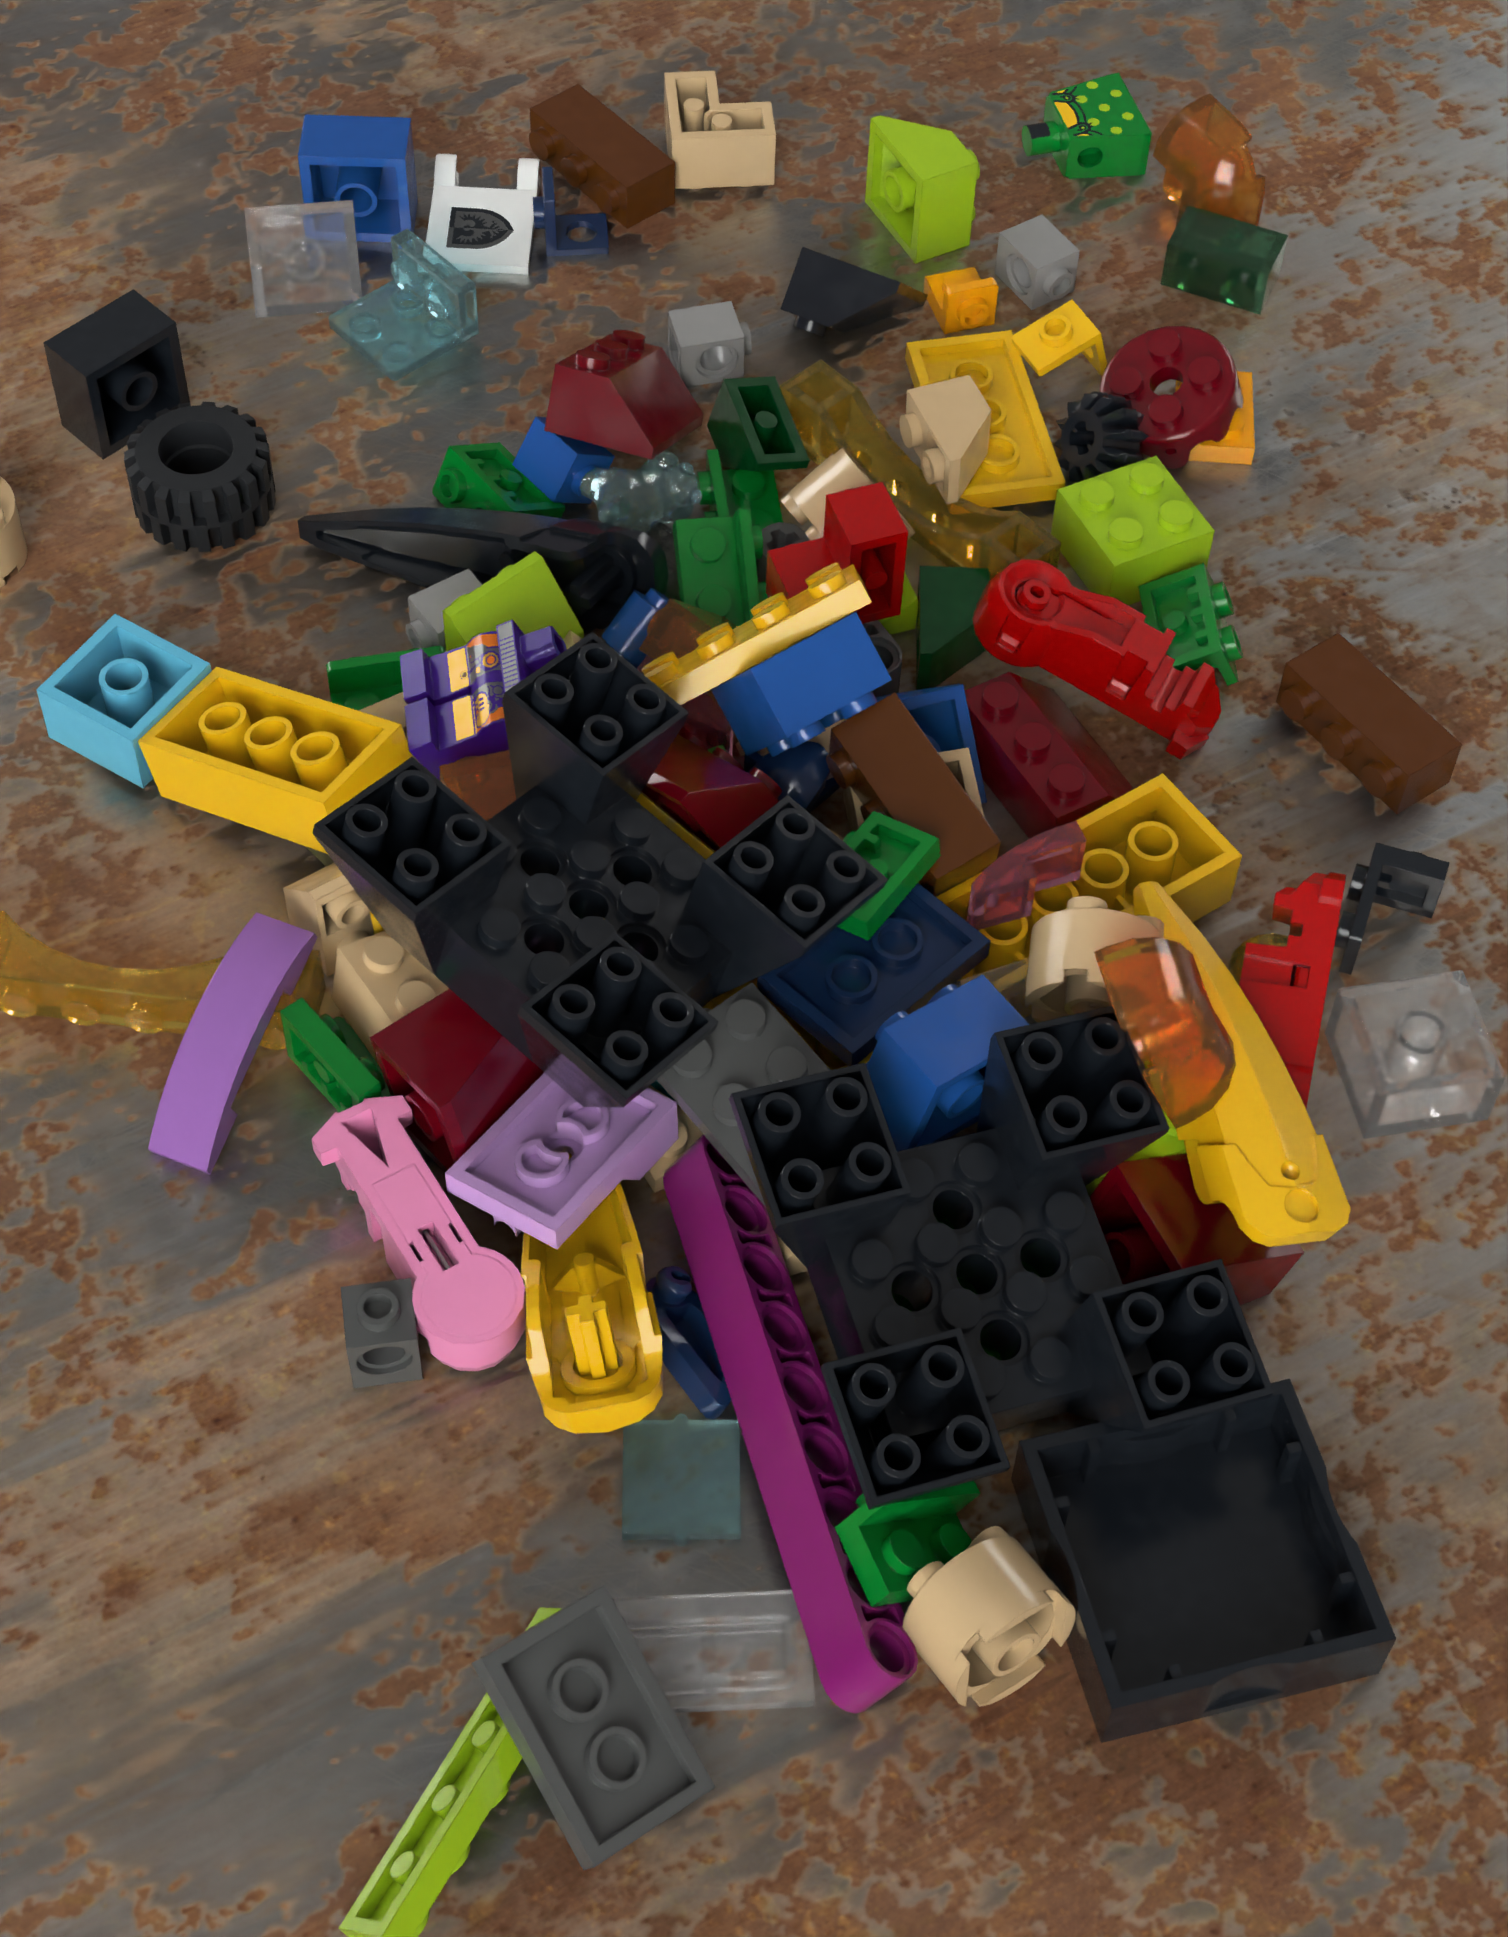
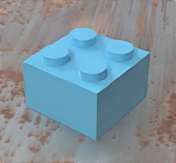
M114 614L36 691L49 738L144 788L153 779V776L138 740L212 670L209 662Z

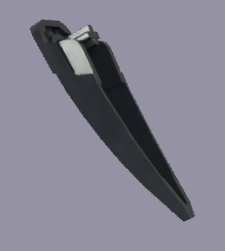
M415 507L307 515L297 520L300 538L317 548L426 588L468 568L483 585L497 576L506 566L514 565L536 551L545 560L581 625L584 634L596 628L603 630L609 626L634 590L646 595L650 588H654L667 597L669 577L665 552L656 540L643 531L581 517L566 520L508 511Z

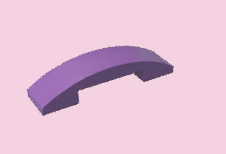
M257 912L245 925L210 980L181 1041L157 1109L148 1147L150 1152L211 1175L238 1115L231 1109L232 1103L282 993L292 995L318 938L315 933Z

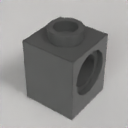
M411 1278L341 1287L346 1351L353 1388L423 1379L419 1337L412 1303L413 1290Z

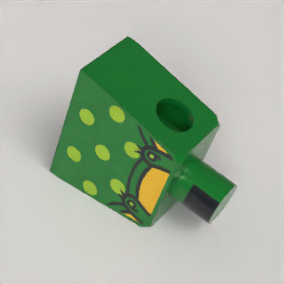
M1119 73L1106 75L1050 92L1046 97L1043 122L1024 125L1022 128V144L1025 154L1029 157L1051 153L1062 175L1069 179L1137 176L1146 173L1152 132Z

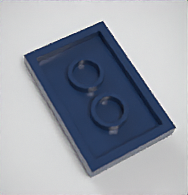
M917 883L869 941L836 927L802 957L757 977V988L765 997L847 1066L858 1064L874 1051L878 1042L875 1039V1034L889 1017L899 1011H906L910 1014L927 1005L929 1000L939 990L947 985L955 984L987 958L991 941L922 885Z

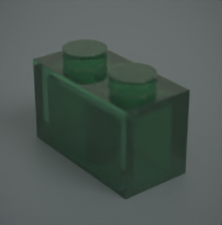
M1188 205L1167 244L1161 285L1260 315L1280 276L1288 235Z

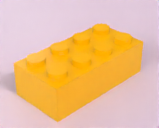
M217 666L138 740L162 797L326 854L328 853L312 833L314 824L413 757L409 752L403 727L399 723Z

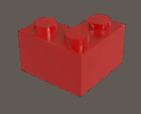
M879 482L826 495L823 538L768 550L766 570V594L768 598L783 592L788 600L806 590L808 585L805 580L822 568L838 563L843 570L854 564L871 599L870 604L855 611L862 624L900 615L908 530L884 483Z

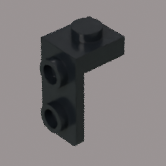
M1376 842L1369 866L1356 864L1346 899L1358 902L1355 913L1343 910L1336 933L1334 947L1345 950L1339 972L1352 974L1373 902L1432 918L1450 862L1428 857L1419 852L1406 851Z

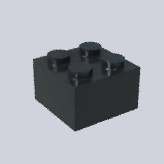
M134 289L43 342L62 426L103 460L125 447L130 435L139 433L138 425L145 419L154 420L156 419V412L165 408L170 411L179 408L178 404L190 402L176 322Z

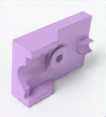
M543 1073L445 1172L447 1192L493 1215L494 1226L498 1221L504 1222L514 1231L516 1237L523 1231L558 1249L623 1179L641 1180L678 1140L677 1102L652 1089L646 1088L624 1108L583 1107L547 1074Z

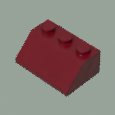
M614 330L613 334L596 340L595 343L584 349L577 350L573 355L555 364L544 431L652 460L701 426L704 414L662 347L645 343L646 337L640 333L629 330Z
M1007 672L965 690L982 778L1033 844L1134 789L1053 689Z
M683 727L642 790L644 794L715 851L779 802L778 797L783 793L779 785L760 769L754 767L749 773L745 772L741 764L725 750L716 747L712 753L709 752L707 747L694 734Z

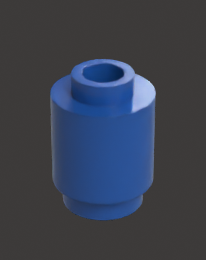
M650 588L646 595L634 590L604 631L602 638L605 640V643L641 672L645 665L662 654L682 626L681 622L674 617L679 607L654 588Z

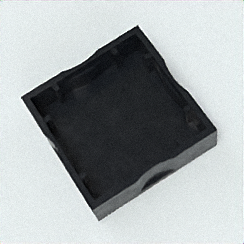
M1290 1378L1272 1382L1274 1394L1268 1398L1144 1433H1136L1099 1422L1019 1441L1011 1480L1041 1568L1075 1608V1623L1066 1641L1101 1743L1379 1674L1396 1637L1359 1546L1343 1524L1334 1506L1328 1485L1326 1465Z

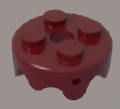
M1164 326L1149 330L1132 338L1108 362L1101 377L1099 392L1108 393V395H1121L1125 399L1131 400L1132 409H1136L1137 412L1144 414L1138 429L1149 437L1140 442L1139 451L1141 454L1150 457L1157 456L1162 464L1170 469L1183 467L1188 462L1190 451L1199 443L1207 440L1215 442L1223 440L1229 430L1236 409L1243 408L1244 405L1236 366L1226 346L1215 336L1201 329L1188 326ZM1178 380L1182 382L1181 387L1171 395H1157L1154 393L1157 386L1164 381Z

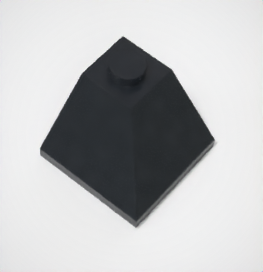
M802 247L781 310L797 315L794 323L795 327L824 337L827 327L845 333L923 306L928 295L899 281Z

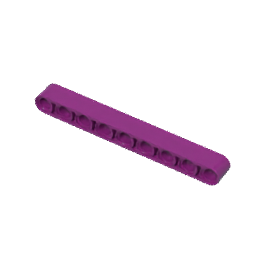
M703 1134L665 1170L663 1176L664 1189L820 1681L826 1694L844 1711L855 1714L864 1712L916 1672L918 1664L916 1648L902 1627L905 1615L901 1603L876 1607L870 1606L835 1530L839 1523L858 1509L856 1499L863 1494L766 1207Z

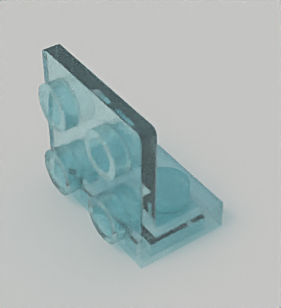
M408 228L391 237L393 258L391 273L394 280L329 316L330 328L393 381L401 379L479 334L476 284Z

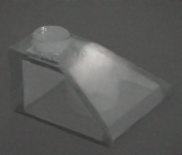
M353 200L244 208L256 318L364 310Z

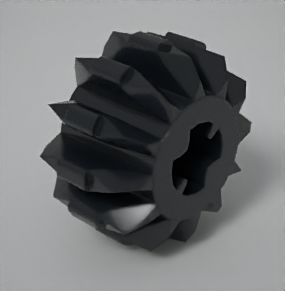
M1096 391L1091 392V394L1084 393L1082 400L1068 402V418L1056 421L1062 433L1061 438L1054 442L1053 445L1062 450L1058 462L1061 468L1069 471L1070 481L1077 483L1145 460L1139 451L1140 442L1149 436L1138 429L1144 414L1137 412L1136 409H1132L1131 400L1125 399L1121 395H1108V393Z

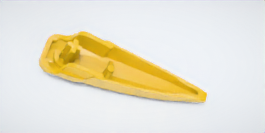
M1147 881L1139 883L1133 889L1134 915L1156 917L1164 923L1165 945L1158 1020L1154 1024L1178 1140H1184L1192 1180L1199 1200L1203 1204L1224 1203L1232 1212L1239 1228L1253 1242L1268 1247L1327 1240L1348 1223L1351 1208L1323 1134H1316L1303 1101L1261 1020L1233 975L1209 942L1158 882Z
M620 1182L558 1249L545 1244L525 1232L523 1235L521 1277L523 1278L526 1292V1361L542 1405L544 1416L557 1428L575 1434L610 1432L637 1423L656 1408L663 1395L662 1335L653 1294L652 1292L647 1293L643 1252Z

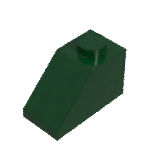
M776 377L723 379L707 423L723 467L748 471L807 468L810 459Z
M920 566L917 588L916 690L938 686L986 651L975 634L973 615L976 605L990 581V568Z

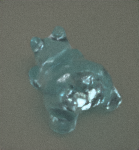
M671 451L662 452L652 460L648 459L635 470L620 467L609 469L594 468L584 475L580 483L581 495L591 499L596 504L600 521L645 533L652 528L653 524L674 523L675 520L690 517L694 508L693 504L699 503L702 499V493L698 489V479L693 473V465L688 462L679 464L678 457Z

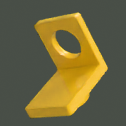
M1073 299L1011 336L1013 346L1040 377L1080 353L1086 357L1101 376L1107 366L1101 332Z

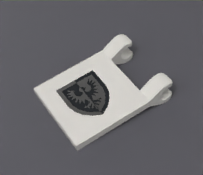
M437 154L423 269L528 275L534 233L533 197L539 196L541 178L539 176L540 160L535 158L519 159L517 189L458 186L459 174L456 171L457 155Z

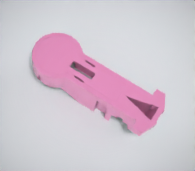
M403 1095L364 1098L363 1102L340 1113L335 1112L313 1136V1150L322 1166L335 1162L341 1175V1181L347 1191L350 1189L356 1191L358 1201L366 1215L369 1234L374 1242L383 1238L386 1261L397 1280L411 1278L413 1290L412 1303L417 1331L426 1337L431 1354L443 1364L459 1371L478 1372L494 1367L510 1355L525 1331L526 1296L523 1278L517 1267L507 1257L495 1250L478 1246L404 1129L413 1123L412 1109Z

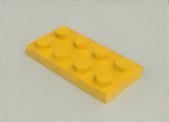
M1012 330L906 342L905 360L914 388L970 375L991 408L988 453L958 502L952 503L954 512L1056 500L1057 489L1063 488L1066 485L1021 355L1013 346L1011 339L1013 335Z
M833 563L809 576L805 580L808 588L788 600L783 592L775 594L750 610L754 616L751 620L734 629L731 628L729 622L722 623L696 639L699 645L696 650L679 659L674 651L669 652L651 661L641 670L648 679L679 705H683L870 604L871 599L854 564L842 570L838 563Z

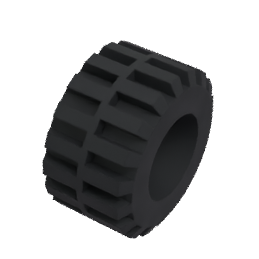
M189 402L178 404L179 408L170 411L165 408L156 412V419L154 420L145 419L138 425L139 433L131 434L127 441L128 450L124 452V463L136 518H139L140 527L146 534L153 533L154 540L162 545L173 542L176 550L187 552L190 547L198 548L199 552H211V547L222 545L223 549L235 546V540L239 538L247 540L255 535V526H265L270 519L269 511L274 510L276 491L266 434L262 427H256V421L247 413L239 415L238 408L229 405L219 408L216 407L215 402H202L201 405L191 406Z

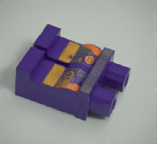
M512 619L496 625V631L478 634L467 645L429 657L422 648L400 656L404 701L408 704L404 707L409 752L437 779L443 781L510 754L502 704L504 693L567 650L565 642L553 626L524 634Z

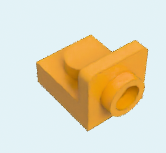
M975 267L925 276L923 293L928 295L927 301L944 334L994 325L999 288L994 278L981 279Z

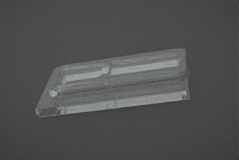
M792 1590L612 1597L675 1713L815 1706L812 1652Z

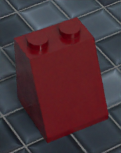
M451 989L446 990L370 1037L390 1095H403L412 1109L413 1123L404 1128L405 1131L444 1172L544 1073Z
M1187 1153L1122 1162L1106 1174L1090 1196L1091 1203L1123 1284L1222 1259L1239 1305L1242 1306L1270 1294L1304 1254L1299 1244L1268 1247L1253 1242L1239 1228L1232 1212L1224 1203L1203 1204L1199 1200L1194 1188Z

